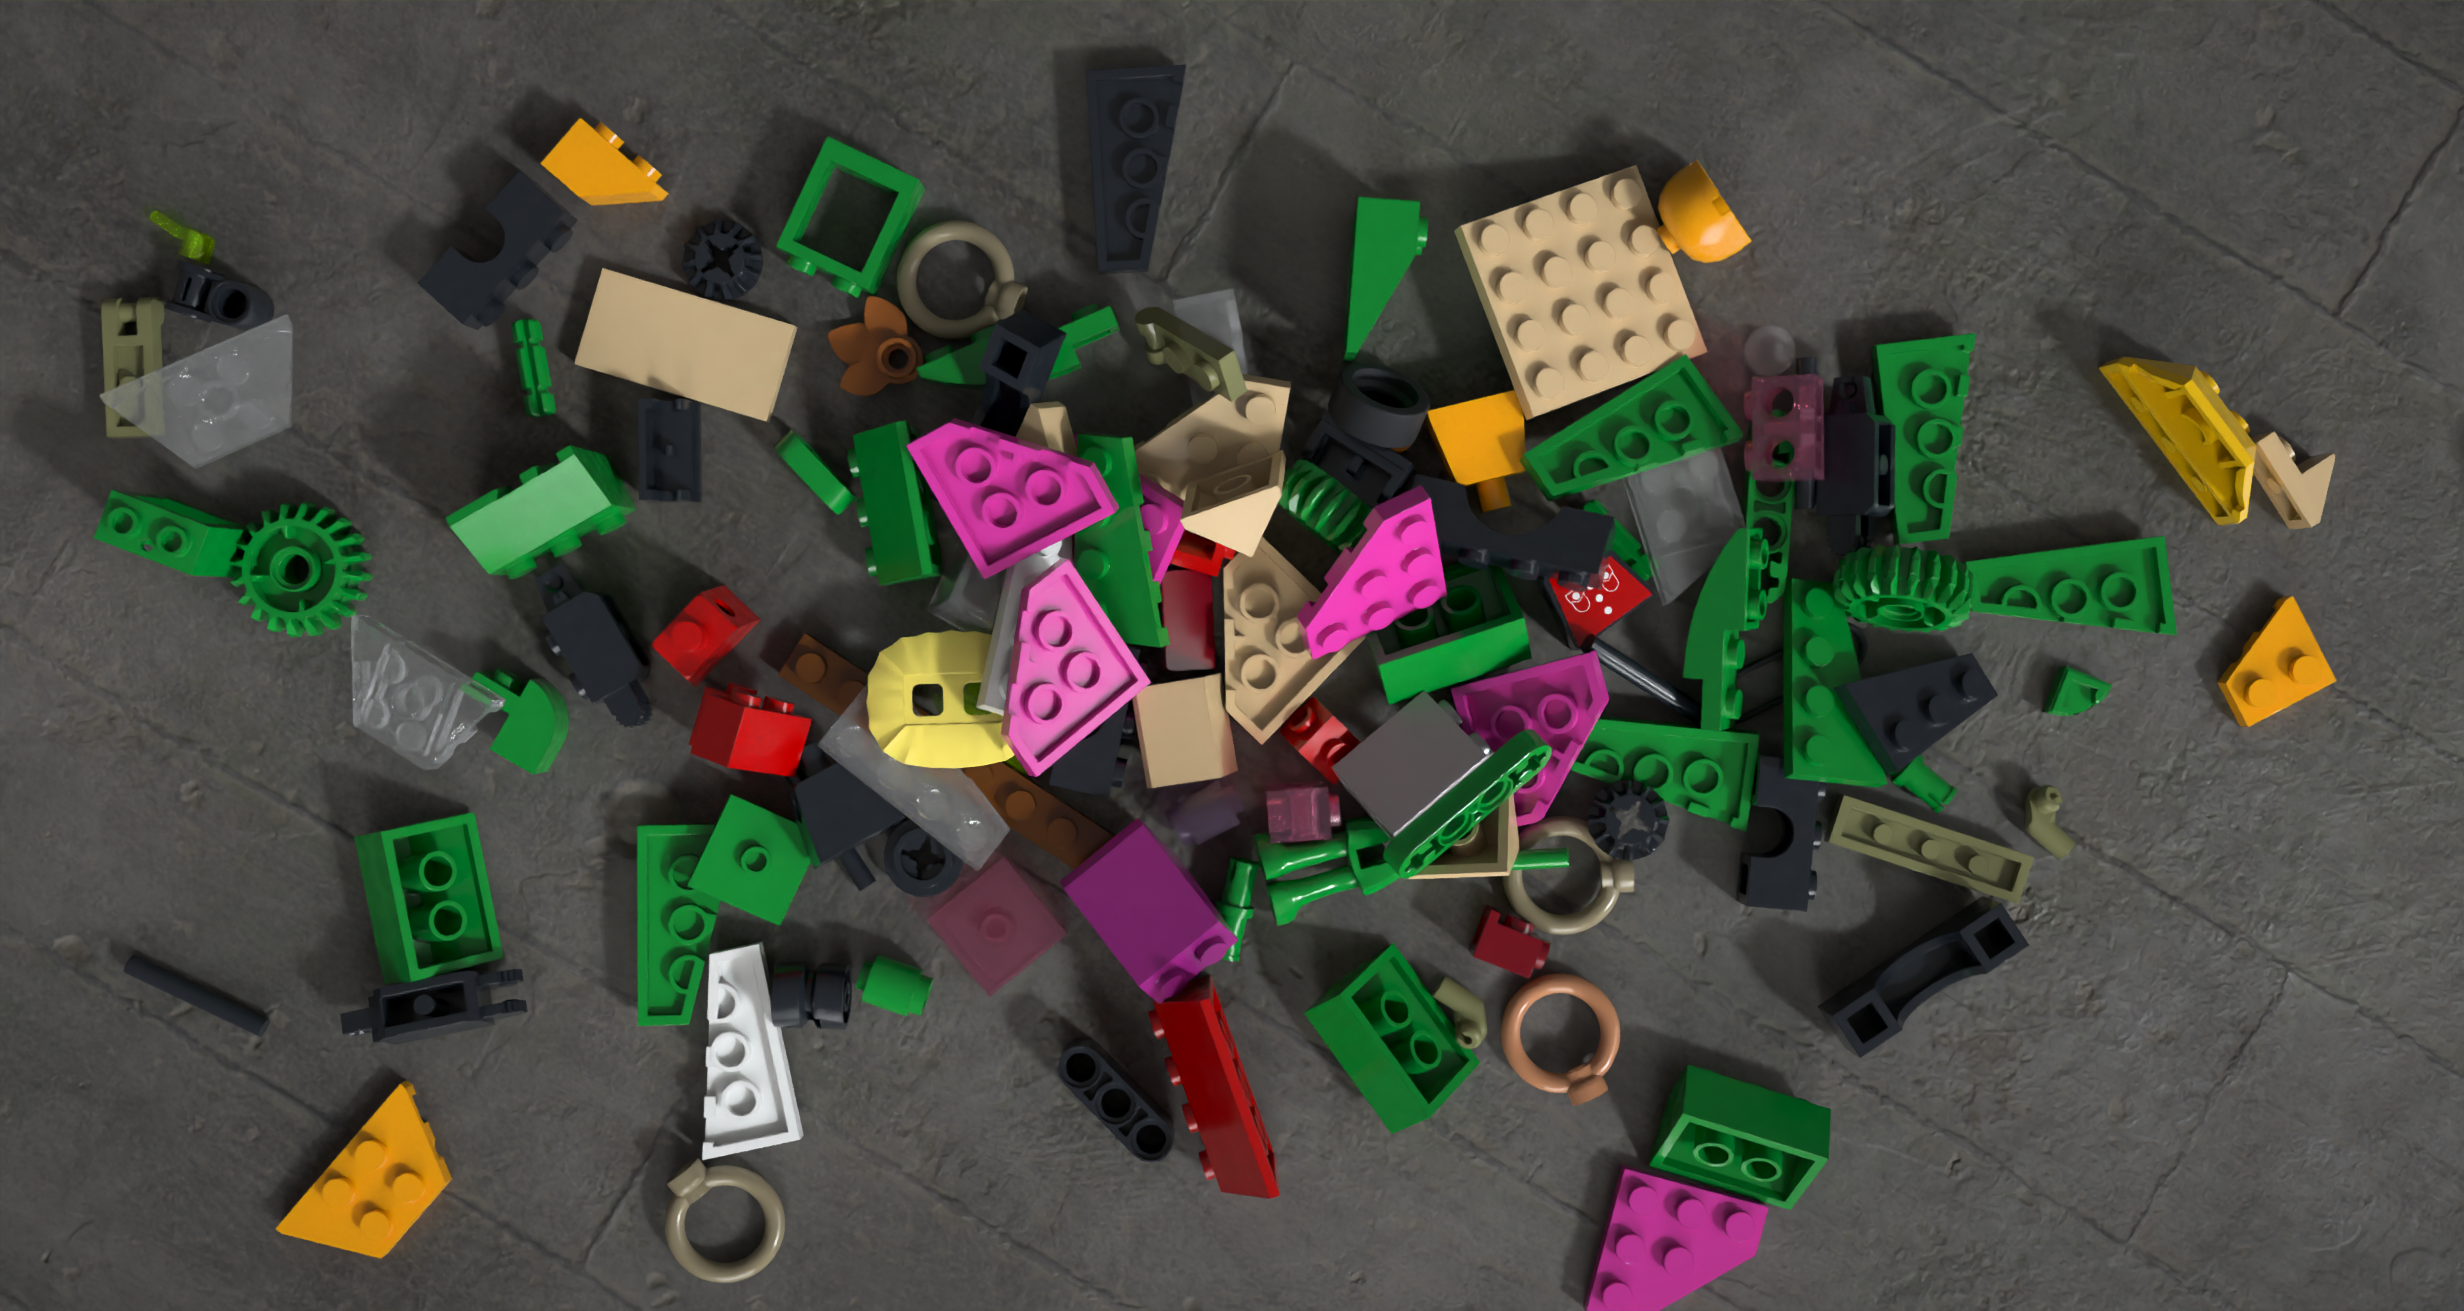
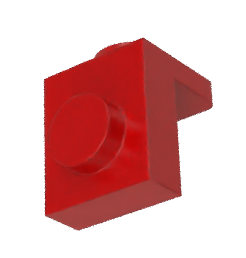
M1185 529L1170 564L1218 577L1223 558L1233 560L1236 550Z
M1315 697L1310 698L1303 706L1297 708L1280 730L1285 739L1333 785L1339 779L1332 767L1361 743Z

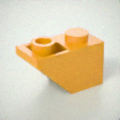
M579 118L540 163L578 197L592 206L663 201L669 194L656 183L662 174L639 154L633 161L618 150L624 141L601 121L593 128L582 118Z

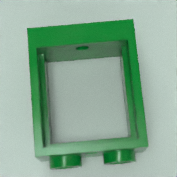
M827 136L776 247L788 255L785 262L786 265L813 277L817 269L834 277L831 286L846 294L858 298L861 291L875 296L921 200L925 187L919 179ZM834 168L897 197L862 273L799 244Z
M111 490L94 535V539L189 575L234 578L242 576V568L234 567L230 561L234 558H243L245 552L238 548L236 542L241 539L251 540L253 538L244 525L168 496ZM144 544L153 546V548L147 551L144 548Z

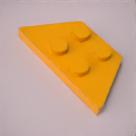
M406 1080L399 1084L275 1228L281 1234L380 1259L391 1251L452 1180L444 1158L435 1149V1137L428 1121L423 1123L412 1097L416 1092L409 1081Z

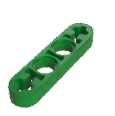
M1778 409L1768 410L1759 414L1749 425L1740 528H1753L1757 520L1768 518L1778 528L1777 539L1769 546V554L1776 553V562L1768 561L1767 567L1764 569L1765 577L1773 578L1772 588L1764 589L1767 603H1772L1779 599L1784 593L1787 583L1795 479V420L1787 412ZM1771 419L1776 420V428L1784 430L1785 435L1784 438L1775 440L1773 455L1784 454V461L1772 459L1758 462V453L1763 455L1769 453L1770 445L1769 437L1761 436V428L1769 426ZM1765 468L1778 472L1782 480L1780 491L1773 497L1764 496L1756 487L1757 475Z
M1533 729L1521 731L1398 833L1385 848L1384 860L1401 878L1415 876L1534 777L1549 761L1552 748Z

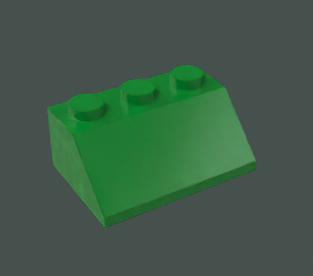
M906 420L853 435L855 448L848 449V461L852 477H860L863 497L856 499L859 521L862 528L869 527L872 542L871 547L865 548L868 572L870 577L878 576L879 585L886 586L945 575L929 484L906 446L912 440L920 437L919 428Z
M1460 562L1444 567L1446 596L1436 600L1429 607L1417 609L1391 622L1387 627L1381 630H1374L1365 635L1375 670L1389 705L1416 697L1423 691L1428 693L1532 659L1525 618L1501 567L1488 564L1487 569H1476L1463 565Z
M474 812L354 836L384 984L413 982L504 958Z
M1394 943L1383 948L1332 985L1304 1012L1305 1016L1391 1134L1429 1119L1480 1064V1061L1471 1049L1463 1048L1457 1043L1454 1025Z
M1687 1065L1670 1091L1649 1158V1166L1791 1210L1829 1159L1831 1109L1810 1103L1806 1099L1794 1098L1765 1089L1758 1084L1746 1083L1723 1076L1710 1069Z

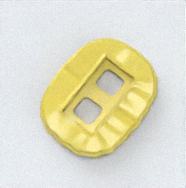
M949 630L941 633L927 632L914 637L900 638L893 645L879 653L876 663L868 675L866 704L869 716V729L883 752L903 764L929 768L983 766L1006 761L1014 756V753L1000 735L1003 715L994 712L983 715H969L964 710V686L968 683L982 682L992 635L977 631L960 632ZM918 684H939L943 689V712L938 716H916L913 713L912 690L914 686Z

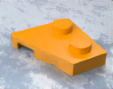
M2284 596L2276 601L2273 605V608L2276 610L2260 632L2252 634L2243 647L2241 657L2236 662L2230 664L2217 682L2239 726L2250 727L2337 681L2293 596Z

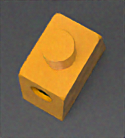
M1515 390L1429 410L1424 421L1449 480L1464 484L1465 487L1476 484L1482 513L1512 506L1505 477L1526 471L1520 462L1521 457L1526 453L1524 413Z

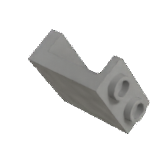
M1423 691L1336 763L1332 769L1346 791L1392 840L1494 753L1478 733L1473 732L1468 736L1459 727L1462 719L1447 701L1443 699L1437 704Z

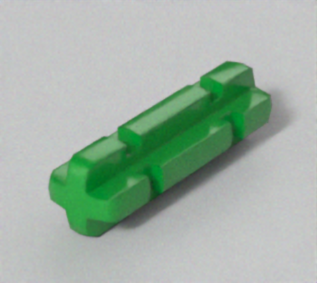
M535 319L515 321L511 324L513 343H517L519 349L515 350L521 388L527 391V396L523 397L526 414L532 418L550 416L555 414L556 407L553 394L548 393V388L552 387L545 347H541L539 343L543 340L541 324Z
M1594 498L1587 501L1580 508V510L1603 515L1608 513V510ZM1614 517L1616 535L1612 550L1642 580H1648L1658 569V562L1648 551L1642 553L1639 550L1641 544Z

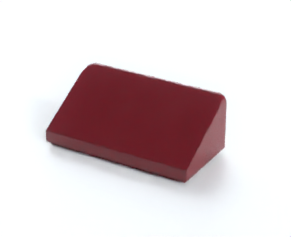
M1194 570L1166 571L1161 582L1163 627H1167L1170 645L1164 646L1165 671L1216 669L1212 575Z

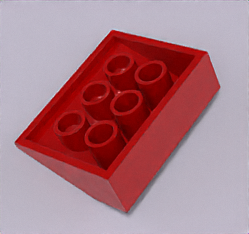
M1211 975L1187 983L1186 987L1179 994L1167 998L1161 1004L1153 1000L1155 1009L1148 1011L1149 1019L1157 1040L1166 1037L1172 1056L1165 1058L1166 1067L1174 1087L1181 1084L1184 1087L1189 1102L1181 1105L1190 1133L1199 1131L1203 1140L1205 1150L1199 1151L1198 1154L1207 1180L1216 1178L1220 1191L1224 1193L1266 1199L1280 1196L1277 1159Z

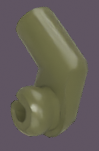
M2051 785L2034 787L2025 798V829L2055 858L2061 859L2075 845V841L2055 824L2056 810L2059 809V804L2063 802L2062 795L2056 787Z
M1444 975L1435 987L1432 997L1453 1009L1456 1031L1455 1039L1457 1043L1466 1049L1476 1048L1485 1039L1487 1034L1484 1003L1480 997Z

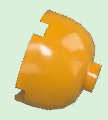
M1697 160L1690 165L1684 166L1666 182L1659 195L1658 210L1664 224L1657 228L1656 231L1672 254L1681 249L1694 261L1712 263L1722 261L1738 253L1744 246L1752 242Z

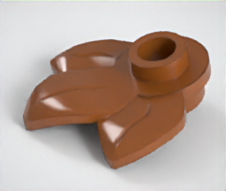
M869 296L867 298L864 308L865 324L844 325L828 333V339L834 352L843 362L849 365L841 379L840 387L854 395L872 396L878 394L890 383L895 385L910 383L919 376L916 368L924 365V354L920 345L908 336L905 315L895 305L880 297ZM898 351L906 352L908 355V363L901 369H895L891 365V357Z

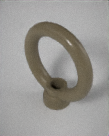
M949 220L925 228L907 245L897 269V291L904 311L920 329L942 339L962 340L971 338L976 332L996 324L999 319L1003 320L1022 310L1027 297V286L1014 282L1013 264L1003 243L985 227L969 221ZM950 240H962L979 247L989 258L995 277L986 295L985 306L975 315L961 320L944 319L932 313L921 301L916 285L917 271L924 256L936 245Z
M1551 816L1530 824L1518 834L1519 850L1532 849L1542 840L1560 835L1575 837L1585 842L1593 849L1600 861L1601 887L1595 899L1579 912L1557 915L1542 910L1531 901L1523 885L1522 870H1513L1509 876H1502L1503 887L1506 897L1516 914L1521 919L1534 924L1536 929L1557 935L1575 934L1585 931L1602 921L1614 907L1620 893L1634 892L1633 860H1621L1604 853L1593 841L1589 832L1588 821L1572 816Z
M696 1157L682 1166L666 1181V1185L674 1193L665 1214L666 1240L677 1262L689 1273L710 1282L732 1283L757 1274L775 1257L784 1238L785 1214L778 1194L762 1176L749 1169L734 1165H719L706 1168L702 1161ZM721 1185L735 1186L749 1192L759 1202L765 1216V1231L758 1247L747 1257L728 1263L715 1262L700 1255L691 1246L685 1232V1217L690 1204L701 1198L712 1187Z

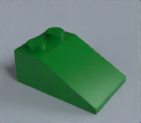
M1358 197L1352 220L1342 363L1352 364L1407 272L1415 255L1421 256L1422 248L1426 247L1428 217L1419 216L1420 201Z

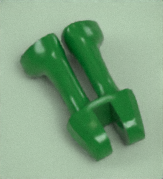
M1372 818L1345 819L1343 831L1301 843H1282L1272 833H1261L1253 836L1257 857L1265 880L1281 877L1298 869L1345 856L1349 864L1304 878L1266 883V891L1276 926L1285 925L1293 921L1302 906L1319 898L1359 888L1363 895L1367 896L1400 878L1384 858L1364 863L1361 853L1362 848L1376 846L1391 840Z

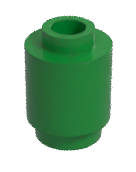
M878 954L874 963L867 960L864 962L856 983V989L863 991L861 1001L905 1017L909 1013L921 1016L934 978L923 975L924 969Z

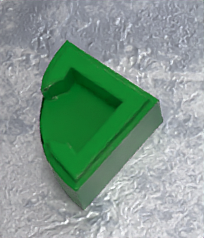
M2060 666L2042 712L2056 716H2070L2082 713L2099 704L2109 693L2112 684L2072 668Z

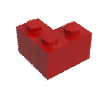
M731 682L728 683L727 690L705 687L688 744L692 746L690 753L727 768L795 777L812 719L794 713L795 704L790 701L765 695L764 701H761L762 698L757 696L758 690Z

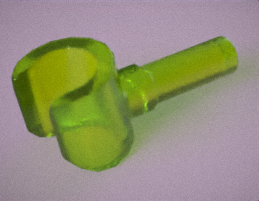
M159 211L151 213V222L174 237L183 239L178 255L203 263H210L215 246L213 237L181 226Z

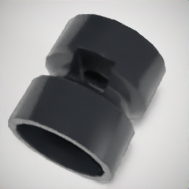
M779 961L776 964L771 990V1017L774 1027L803 1028L809 1020H813L818 1029L847 1028L852 1003V971L850 964L821 963L816 970H811L807 962Z

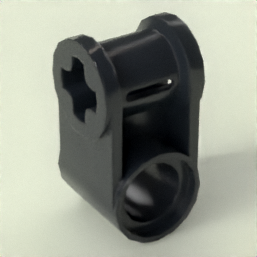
M178 260L176 268L181 272L173 298L165 302L164 309L209 323L214 321L247 332L261 331L270 324L274 317V304L266 292L226 278L221 273ZM245 296L247 306L244 313L238 317L236 305Z

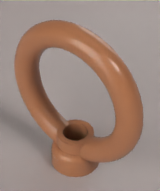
M1565 973L1543 975L1523 985L1508 1002L1500 1027L1503 1052L1512 1069L1520 1078L1533 1087L1552 1093H1567L1573 1106L1588 1102L1608 1091L1609 1088L1603 1075L1609 1070L1617 1055L1620 1044V1024L1615 1008L1606 994L1592 982L1582 977ZM1555 993L1570 994L1583 1000L1594 1011L1600 1026V1042L1592 1059L1565 1073L1546 1071L1533 1063L1524 1051L1520 1037L1522 1019L1528 1008L1538 999Z

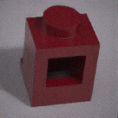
M1486 904L1468 951L1474 958L1530 979L1534 968L1540 970L1543 967L1551 942L1534 934L1535 925L1521 918L1507 914L1504 922L1499 920L1501 913L1495 907Z

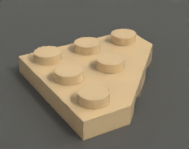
M1242 374L1247 388L1246 393L1232 402L1215 393L1204 402H1198L1167 424L1166 428L1147 441H1141L1134 446L1138 472L1185 501L1188 483L1280 451L1291 382Z
M1262 536L1252 557L1239 552L1223 568L1226 711L1261 745L1366 638L1364 635L1347 643L1338 651L1329 652L1313 660L1304 646L1297 615L1307 601L1316 603L1321 593Z

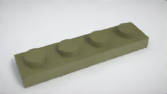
M1843 794L1838 795L1824 838L1826 842L2016 904L2020 902L2034 859L2033 856Z

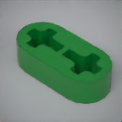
M793 429L773 446L786 463L836 514L840 515L857 499V496Z

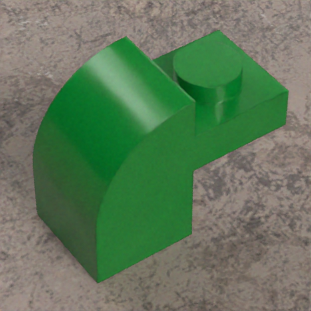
M497 667L495 672L492 670L476 671L466 689L509 714L490 750L533 775L547 772L563 746L569 728L568 709L560 692L545 678L530 679L525 689L521 687L524 681L503 668Z

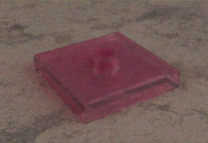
M1006 855L927 919L989 997L1068 934L1065 927Z

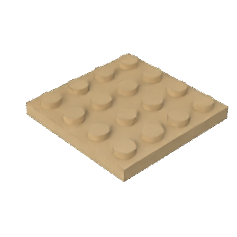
M1637 165L1461 225L1454 230L1526 420L1657 372L1685 354L1689 359L1708 352L1669 249L1656 231L1660 225Z

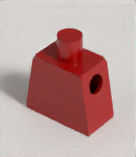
M722 585L698 594L653 641L651 646L694 687H697L761 618L726 585ZM719 605L726 609L730 615L722 611L719 608Z

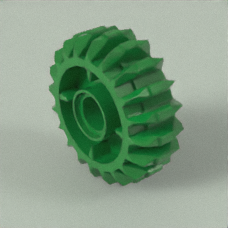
M1298 460L1291 469L1288 468L1284 473L1282 495L1278 501L1279 506L1338 555H1341L1346 547L1355 548L1367 532L1363 522L1373 509L1334 477H1331L1324 470L1319 469L1307 460Z
M302 502L299 508L294 503H283L280 505L279 513L275 510L267 509L261 512L263 524L259 522L246 524L247 530L253 538L251 540L241 539L236 542L238 548L245 551L243 558H234L230 563L236 568H242V576L235 577L230 583L234 587H246L247 591L237 602L241 603L242 606L255 605L250 618L255 621H265L268 619L267 629L272 632H282L286 628L288 636L301 637L305 631L309 636H320L324 631V626L330 630H336L342 626L340 615L354 617L355 614H358L355 606L351 603V599L364 601L368 597L364 590L358 588L360 581H371L373 576L369 572L361 571L360 563L370 561L372 556L369 552H357L356 548L363 543L365 537L360 533L348 534L353 523L350 519L341 517L335 520V509L322 507L318 511L315 503ZM304 557L309 564V574L303 582H300L295 575V565L300 558Z
M1879 544L1874 549L1862 547L1857 552L1852 551L1845 554V558L1839 560L1838 571H1835L1833 582L1834 605L1840 610L1845 611L1847 617H1853L1858 623H1869L1873 628L1884 627L1889 628L1890 631L1905 630L1908 633L1911 631H1922L1925 633L1931 630L1944 631L1949 627L1954 628L1961 625L1962 621L1969 618L1970 608L1973 607L1974 573L1968 570L1966 564L1956 561L1951 555H1939L1936 550L1925 551L1918 549L1917 546L1906 548L1898 544L1895 547H1885Z

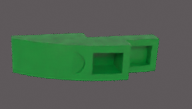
M1098 303L1086 306L1070 315L1073 322L1058 328L1067 334L1048 380L1083 369L1075 350L1120 331L1110 306L1101 310ZM994 326L971 336L973 343L954 351L953 346L948 345L925 356L927 363L916 368L919 376L928 383L952 388L985 389L986 374L983 370L979 369Z
M1738 528L1721 551L1709 572L1694 611L1685 651L1683 678L1703 679L1701 730L1722 731L1735 727V719L1738 720L1742 714L1743 694L1740 689H1737V669H1741L1744 664L1745 644L1742 639H1739V631L1758 629L1759 620L1764 619L1767 609L1766 592L1760 589L1761 569L1767 567L1769 559L1767 539H1762L1763 528Z

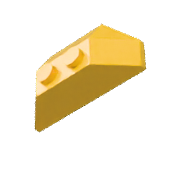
M2121 357L2100 366L2099 370L2217 525L2238 524L2247 518L2257 446L2248 435L2250 429L2246 421L2235 411L2229 410L2218 396L2220 390L2215 380L2209 374L2198 370L2193 365L2133 357Z

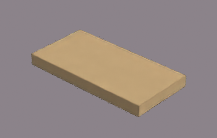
M602 268L574 364L769 423L798 327Z

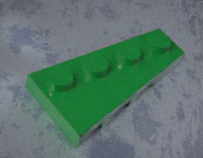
M1976 333L1880 344L1871 347L1879 415L1886 416L1896 426L1895 506L1890 511L1894 545L1949 539L1957 482V473H1955L1958 447H1961L1964 426H1961L1964 398L1968 397L1970 376L1968 375L1970 352L1974 351Z
M1685 354L1524 453L1520 462L1549 502L1738 442L1744 434Z
M1078 434L1077 457L1095 463L1119 508L1108 517L1075 533L1074 568L1125 643L1159 648L1170 645L1167 627L1161 626L1157 603L1162 602L1159 581H1153L1148 551H1153L1149 530H1144L1140 512V505L1144 503L1133 439L1127 436L1106 434Z
M2165 536L1962 562L1968 566L1969 571L1974 573L1973 584L1975 585L1973 607L1970 608V612L2177 635Z
M1791 578L1787 581L1783 593L1784 778L1876 788L1886 785L1887 780L1884 769L1834 690V687L1859 681L1862 678L1846 613L1834 605L1833 583Z
M1600 716L1570 770L1609 784L1628 779L1648 784L1665 802L1685 808L1688 812L1705 818L1710 817L1725 822L1731 827L1747 832L1760 734L1753 730L1733 728L1722 731L1701 730V725Z
M716 823L637 825L638 1026L689 1025L720 900L688 887L687 882Z

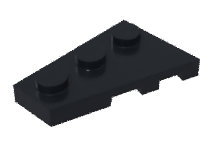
M1973 653L1834 687V690L1886 774L1902 769L1998 696Z

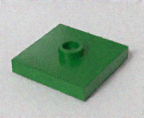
M730 793L687 882V886L780 926L810 864L797 822Z

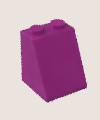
M1139 818L1059 881L1063 889L1136 984L1159 1004L1167 998L1179 994L1186 987L1189 980L1208 965L1221 960L1227 950L1239 941L1180 858Z

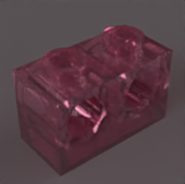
M1815 374L1752 377V390H1746L1744 396L1745 417L1747 421L1752 420V441H1746L1744 459L1746 470L1752 471V479L1760 482L1824 480L1823 378ZM1789 390L1794 397V406L1786 416L1776 417L1772 411V401L1778 393ZM1789 441L1794 448V458L1788 466L1778 469L1772 460L1773 450L1779 443Z
M1325 781L1265 785L1270 843L1332 839L1331 826H1340L1339 797L1336 795V791L1328 792V786Z

